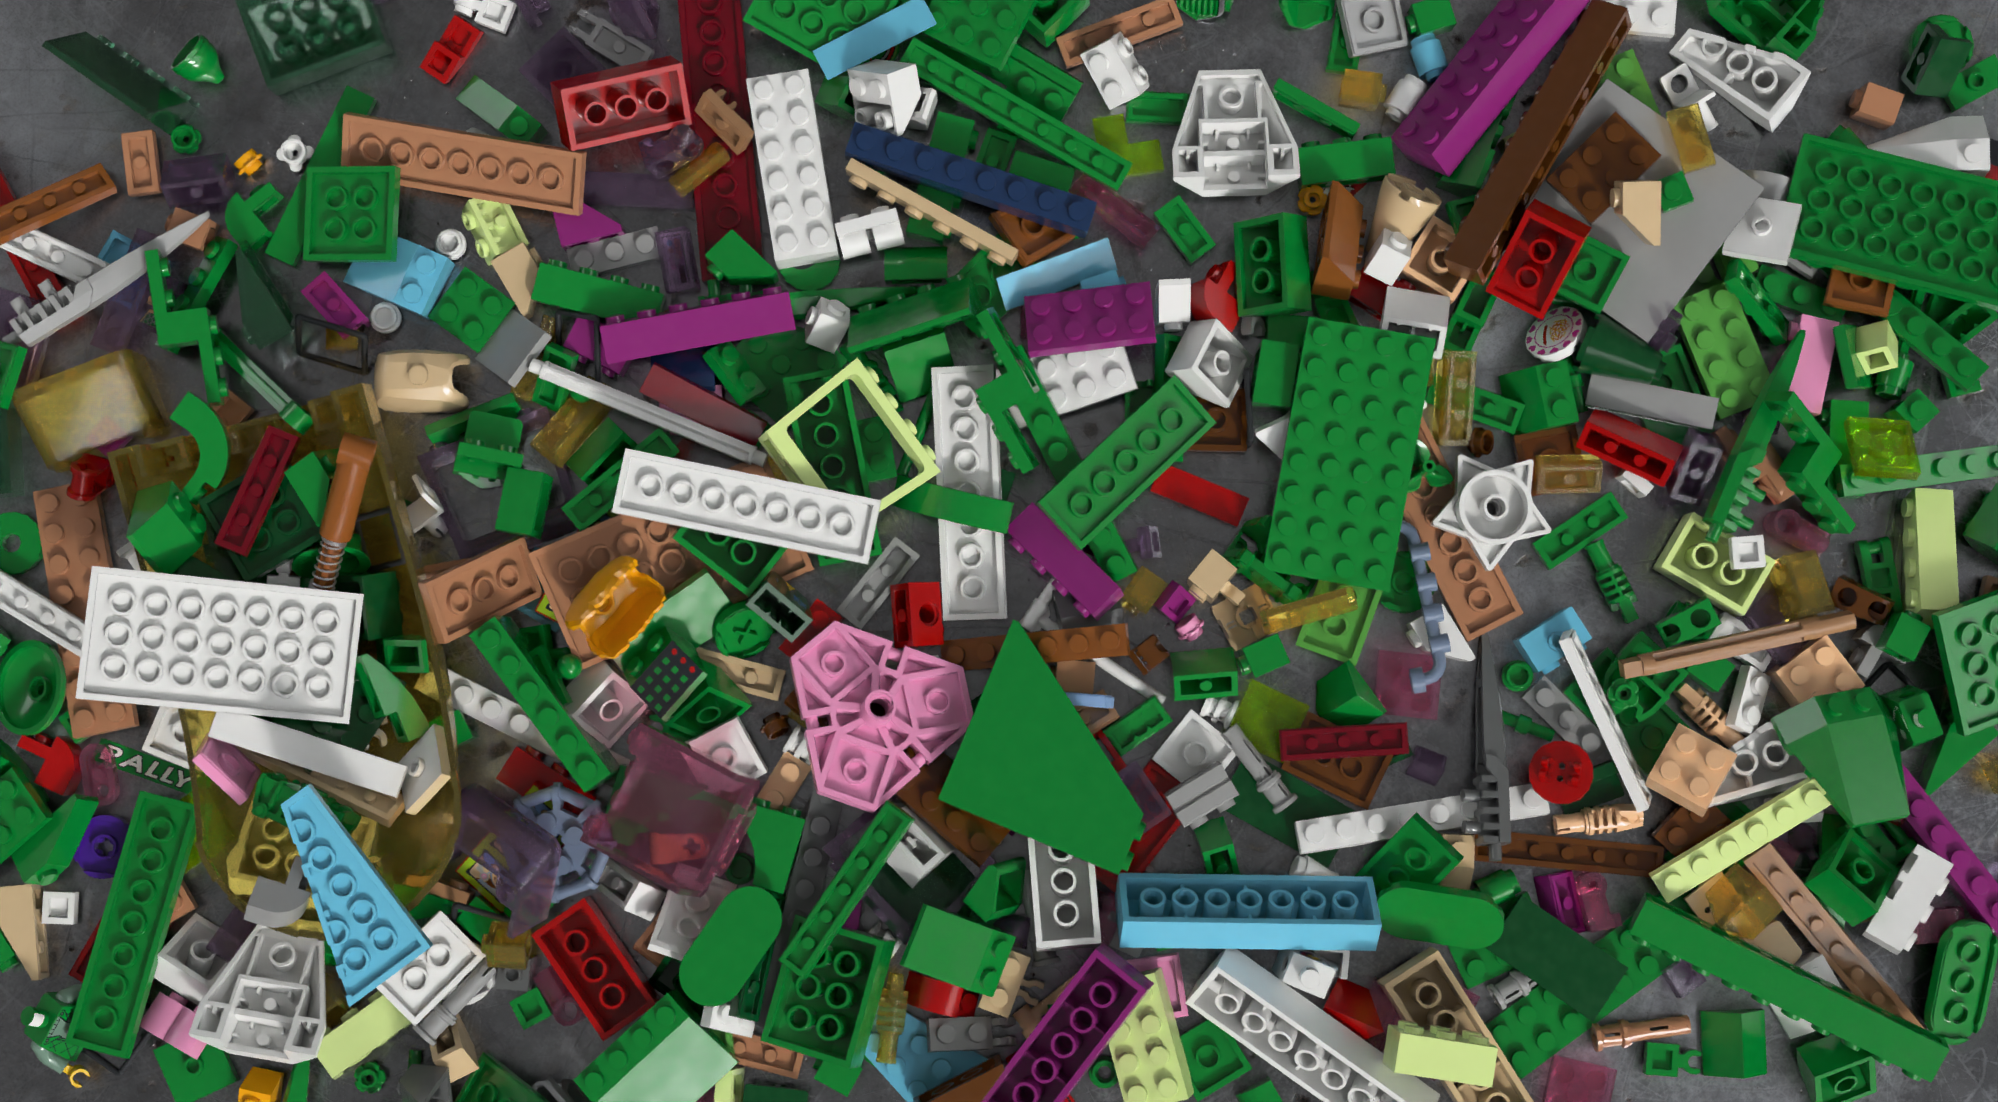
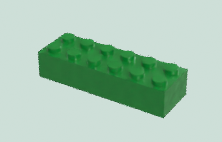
M846 366L782 378L788 413ZM847 379L791 424L793 439L796 446L829 490L871 498L849 381ZM877 524L870 557L882 554ZM816 554L818 566L820 567L847 561Z

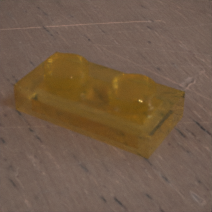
M1695 103L1666 112L1665 115L1684 175L1715 166L1716 160L1699 104Z

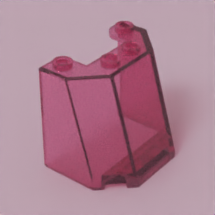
M640 722L631 731L627 740L629 752L635 755L636 758L627 766L625 771L626 778L621 788L613 794L608 813L599 812L587 818L583 825V835L580 841L676 894L701 898L708 891L714 876L721 877L728 870L756 814L757 804L753 803L752 800L759 790L760 780L653 726Z

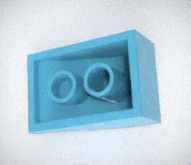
M398 237L396 262H352L343 282L430 320L428 315L437 305L455 263L448 257Z

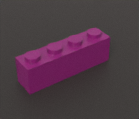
M1033 502L1009 524L1008 533L1011 538L1008 542L1020 554L1026 551L1033 558L1029 563L1042 576L1047 572L1054 579L1051 585L1063 597L1069 593L1076 600L1073 606L1083 617L1087 618L1091 615L1098 621L1124 596L1121 588L1082 550L1078 551Z

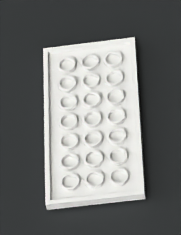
M92 566L75 698L349 724L364 594Z

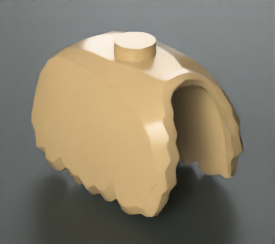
M393 350L378 353L374 369V394L377 407L397 413L425 414L463 411L469 406V400L463 393L454 389L452 374L455 366L470 364V358L468 355L438 350Z

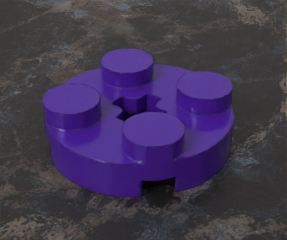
M99 815L91 819L73 856L75 862H78L80 867L84 869L82 870L84 873L97 879L114 878L130 823L115 815ZM106 838L110 839V843L113 844V850L108 852V856L103 855L102 849H98L99 843L105 842Z

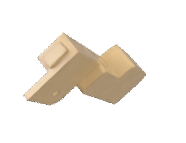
M1722 871L1700 883L1699 887L1683 898L1698 918L1713 925L1723 918L1735 936L1777 957L1795 964L1802 955V950L1783 924L1770 917L1759 920L1749 905L1742 900ZM1709 907V912L1706 913L1705 908Z

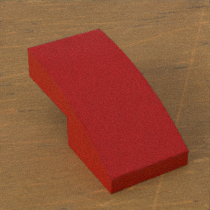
M454 15L441 39L434 41L419 67L442 83L448 84L467 60L484 32L461 16Z

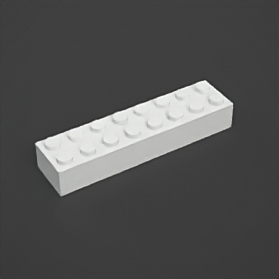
M1223 949L1197 980L1186 1001V1004L1323 1102H1438L1440 1097L1438 1092L1417 1077L1394 1073L1382 1063L1384 1056L1382 1052L1238 949Z

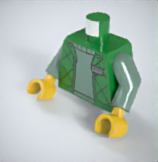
M82 984L72 985L61 989L59 992H46L36 1007L27 1006L23 1009L20 1017L21 1023L25 1025L24 1033L32 1039L30 1047L39 1061L59 1074L62 1072L66 1073L71 1084L77 1088L83 1086L79 1081L73 1079L74 1075L78 1072H83L89 1077L90 1075L83 1065L72 1066L69 1064V1061L76 1062L83 1047L65 1043Z

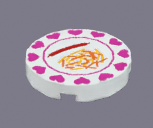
M1560 307L1552 309L1546 313L1543 320L1538 318L1533 322L1527 331L1525 339L1527 350L1535 359L1538 358L1541 362L1560 361L1570 356L1576 350L1574 346L1579 341L1583 342L1588 326L1585 318L1575 308Z

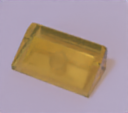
M714 142L672 175L668 181L681 197H685L726 164L730 157L724 147L718 142Z
M1592 454L1536 456V493H1600L1603 463L1600 458Z

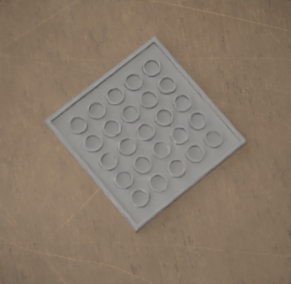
M1606 79L1585 107L1533 200L1537 199L1592 227L1588 236L1630 256L1626 267L1601 312L1648 343L1765 187L1609 79ZM1615 111L1661 154V158L1638 180H1659L1683 170L1693 195L1694 202L1664 214L1661 211V246L1645 244L1614 213V207L1611 206L1590 225L1546 182V179Z

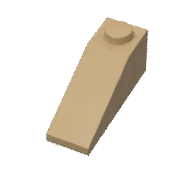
M37 884L0 886V928L31 980L36 981L49 978L46 924H41L43 886Z

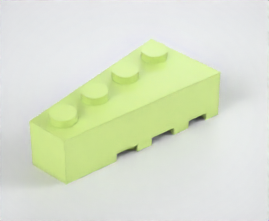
M1914 488L1902 500L1901 514L1904 517L1901 601L1903 612L1909 610L1917 613L1924 618L1923 623L1934 629L1931 614L1959 604L1953 490Z
M377 991L367 999L370 1004L361 1011L355 1007L340 1018L343 1024L333 1031L329 1026L326 1028L317 1058L332 1079L336 1080L344 1074L343 1071L358 1064L373 1049L382 1046L397 1035L398 1031L412 1024L380 991Z

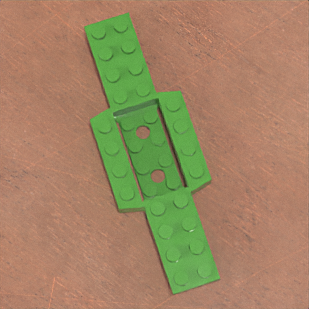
M1630 49L1615 55L1590 100L1605 80L1609 79L1661 115L1634 50ZM1724 243L1712 257L1722 280L1715 277L1714 271L1710 263H1708L1669 314V317L1681 333L1706 395L1719 398L1715 416L1717 421L1753 407L1770 376L1736 295L1731 294L1725 286L1724 278L1728 262L1736 259V257L1722 255ZM1740 258L1751 273L1759 268L1756 261Z

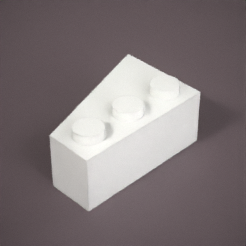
M1917 844L1894 879L1878 913L1873 915L1862 935L1896 955L1903 949L1909 951L1918 936L1913 931L1919 921L1923 924L1926 923L1934 909L1930 903L1935 895L1941 896L1950 882L1946 877L1954 864Z

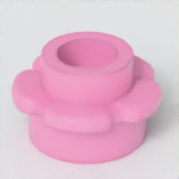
M1195 613L1184 617L1175 626V630L1179 634L1178 639H1187L1188 642L1197 639L1204 631L1201 628L1204 625V620H1199Z

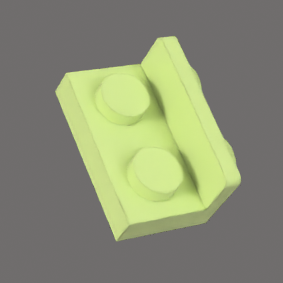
M472 198L467 201L462 209V222L468 231L471 230L476 240L475 247L477 253L481 258L485 259L488 266L492 265L490 261L523 242L528 246L529 242L510 204Z

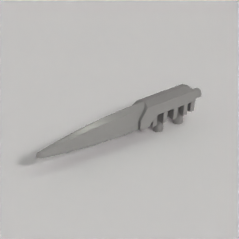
M209 211L138 247L76 284L75 289L68 285L57 292L49 279L41 282L37 286L46 300L36 304L31 309H29L21 296L15 298L9 303L18 314V317L9 321L14 331L3 337V341L14 345L23 341L27 346L32 347L102 304L147 272L144 251L158 249L162 256L166 257L209 218Z

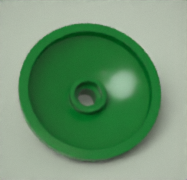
M38 640L23 641L14 646L0 664V721L12 733L29 736L42 732L55 720L63 706L67 690V676L62 659L53 646Z

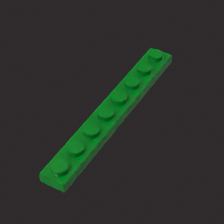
M913 37L900 62L916 64L920 80L1115 192L1118 191L1133 165L1132 162Z
M1021 344L1016 348L1038 384L1040 391L1017 403V406L1058 483L1082 458L1024 345ZM995 358L993 359L1001 375L1008 372L1005 366L1000 367ZM1114 520L1088 543L1099 566L1114 582L1139 570Z

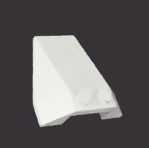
M1261 69L1198 71L1172 149L1173 181L1202 197L1267 195L1300 178L1298 146Z
M257 924L199 1003L189 1031L190 1037L229 1054L288 1064L317 1058L326 1030L323 930L292 924L278 928Z

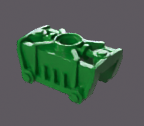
M1265 515L1264 517L1261 516L1248 520L1242 525L1222 557L1237 568V574L1242 573L1274 597L1276 603L1280 602L1290 609V613L1294 615L1318 580L1305 578L1310 582L1308 586H1305L1303 583L1294 584L1289 580L1291 578L1290 575L1271 572L1264 567L1263 559L1271 516ZM1243 533L1256 542L1258 551L1255 550L1252 553L1247 549V542L1241 538Z
M263 772L256 785L252 814L262 819L270 818L288 828L281 804L308 784L300 783L297 779L291 782L286 778V775L280 772ZM314 787L348 833L351 834L357 828L362 817L355 813L351 807L336 802L335 798H329V794Z

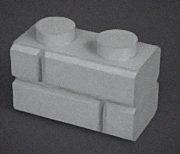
M1219 761L1163 793L1181 826L1185 828L1190 825L1192 830L1207 822L1208 818L1206 815L1216 808L1221 813L1235 805L1236 803L1233 798L1239 795Z

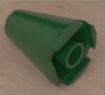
M1604 313L1596 314L1594 319L1599 320V323L1595 322L1593 327H1589L1576 357L1577 360L1581 361V364L1576 363L1573 365V370L1580 373L1651 384L1653 379L1659 381L1667 363L1662 362L1663 354Z

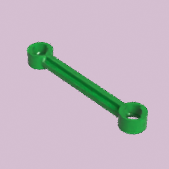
M219 327V334H214L216 346H221L224 360L269 402L291 427L305 435L317 420L306 409L295 402Z

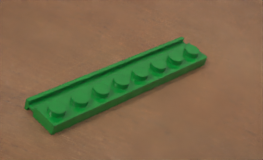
M898 0L894 9L910 0ZM925 0L928 7L932 0ZM917 34L914 36L1060 122L1063 121L1077 93L1084 84L1083 81L1017 42L1002 71L999 72L924 35Z

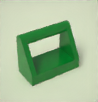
M1019 856L989 865L963 902L984 922L1015 913L1022 904L1026 860Z

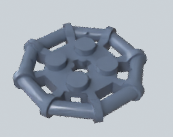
M554 782L552 786L523 797L517 796L513 800L514 806L501 836L497 837V844H500L513 877L511 881L514 885L519 884L550 899L551 903H559L561 899L588 889L595 890L600 885V877L612 850L616 849V841L612 840L600 808L602 803L598 799L594 801L563 786L562 782ZM552 800L553 809L539 814L533 807ZM564 801L583 809L580 815L564 809ZM525 815L531 820L524 836L515 835ZM591 818L598 839L592 840L585 827L587 825L585 821ZM560 834L562 836L561 842L565 846L555 850L552 848L550 838ZM515 845L524 846V856L530 862L524 868ZM591 848L597 849L598 852L591 868L584 864ZM535 869L552 876L551 884L549 885L530 874ZM576 870L581 879L563 885L562 875Z

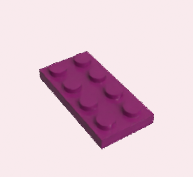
M1150 281L1024 296L1030 358L1157 343Z

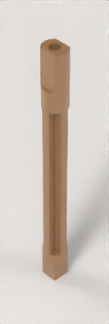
M1845 610L1638 654L1635 657L1618 660L1620 676L1625 679L1648 676L1821 638L1825 635L1856 629V617L1854 613Z

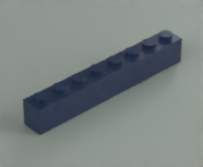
M858 122L854 123L845 150V160L850 161L853 158L870 168L1084 239L1088 233L1097 205L1096 201Z

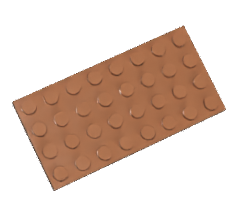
M768 460L764 467L753 463L749 465L741 462L727 468L775 479ZM621 514L528 553L572 654L578 656L582 661V670L609 658L601 659L598 655L593 654L588 646L584 632L580 628L574 631L572 629L569 630L565 624V616L570 605L583 587L597 572L617 557L630 556L638 561V566L635 568L659 582L664 587L665 595L706 567L733 604L749 597L671 537L679 526ZM787 548L758 587L772 572L777 573L785 581H788L814 570L807 552Z

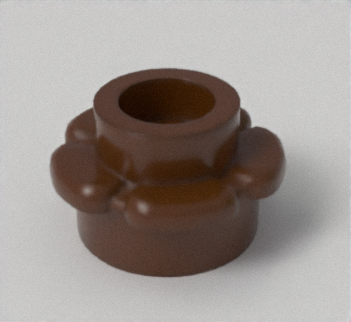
M1475 427L1467 435L1466 446L1473 453L1474 457L1479 458L1492 452L1494 436L1490 430H1485L1483 427Z
M779 712L768 715L762 721L764 725L760 728L761 733L765 732L768 740H774L783 736L791 729L788 723V715H780Z

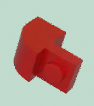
M1232 260L1219 265H1213L1207 272L1205 279L1191 285L1190 311L1196 321L1217 318L1229 332H1233L1240 318L1238 317L1237 299L1227 292L1236 276V265Z
M42 732L29 736L22 735L17 746L45 759L34 783L61 796L74 795L85 771V757L80 746L75 744L72 738L68 736H56L54 740L53 737Z
M909 970L902 1002L955 1018L957 1016L974 1017L979 993L966 990L917 971Z

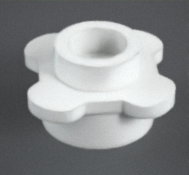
M291 135L281 145V148L277 150L276 156L280 161L287 162L293 172H299L303 169V164L306 160L311 159L314 149L303 144L298 135ZM294 151H298L297 156H293Z

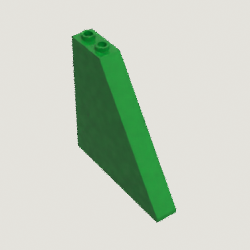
M1013 620L938 800L1119 875L1121 869L1128 871L1135 853L1129 851L1133 839L1140 841L1147 825V823L1141 821L1144 813L1021 624Z

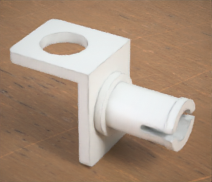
M1681 63L1659 77V82L1673 109L1689 111L1699 134L1707 133L1718 126L1706 103L1716 93L1714 90L1699 89L1687 64ZM1676 75H1682L1686 79V87L1680 93L1674 92L1671 88V81Z
M414 474L412 479L422 497L402 510L398 516L409 535H413L424 527L434 538H440L442 535L436 528L443 532L444 535L449 529L448 522L439 516L445 511L435 491L417 474Z

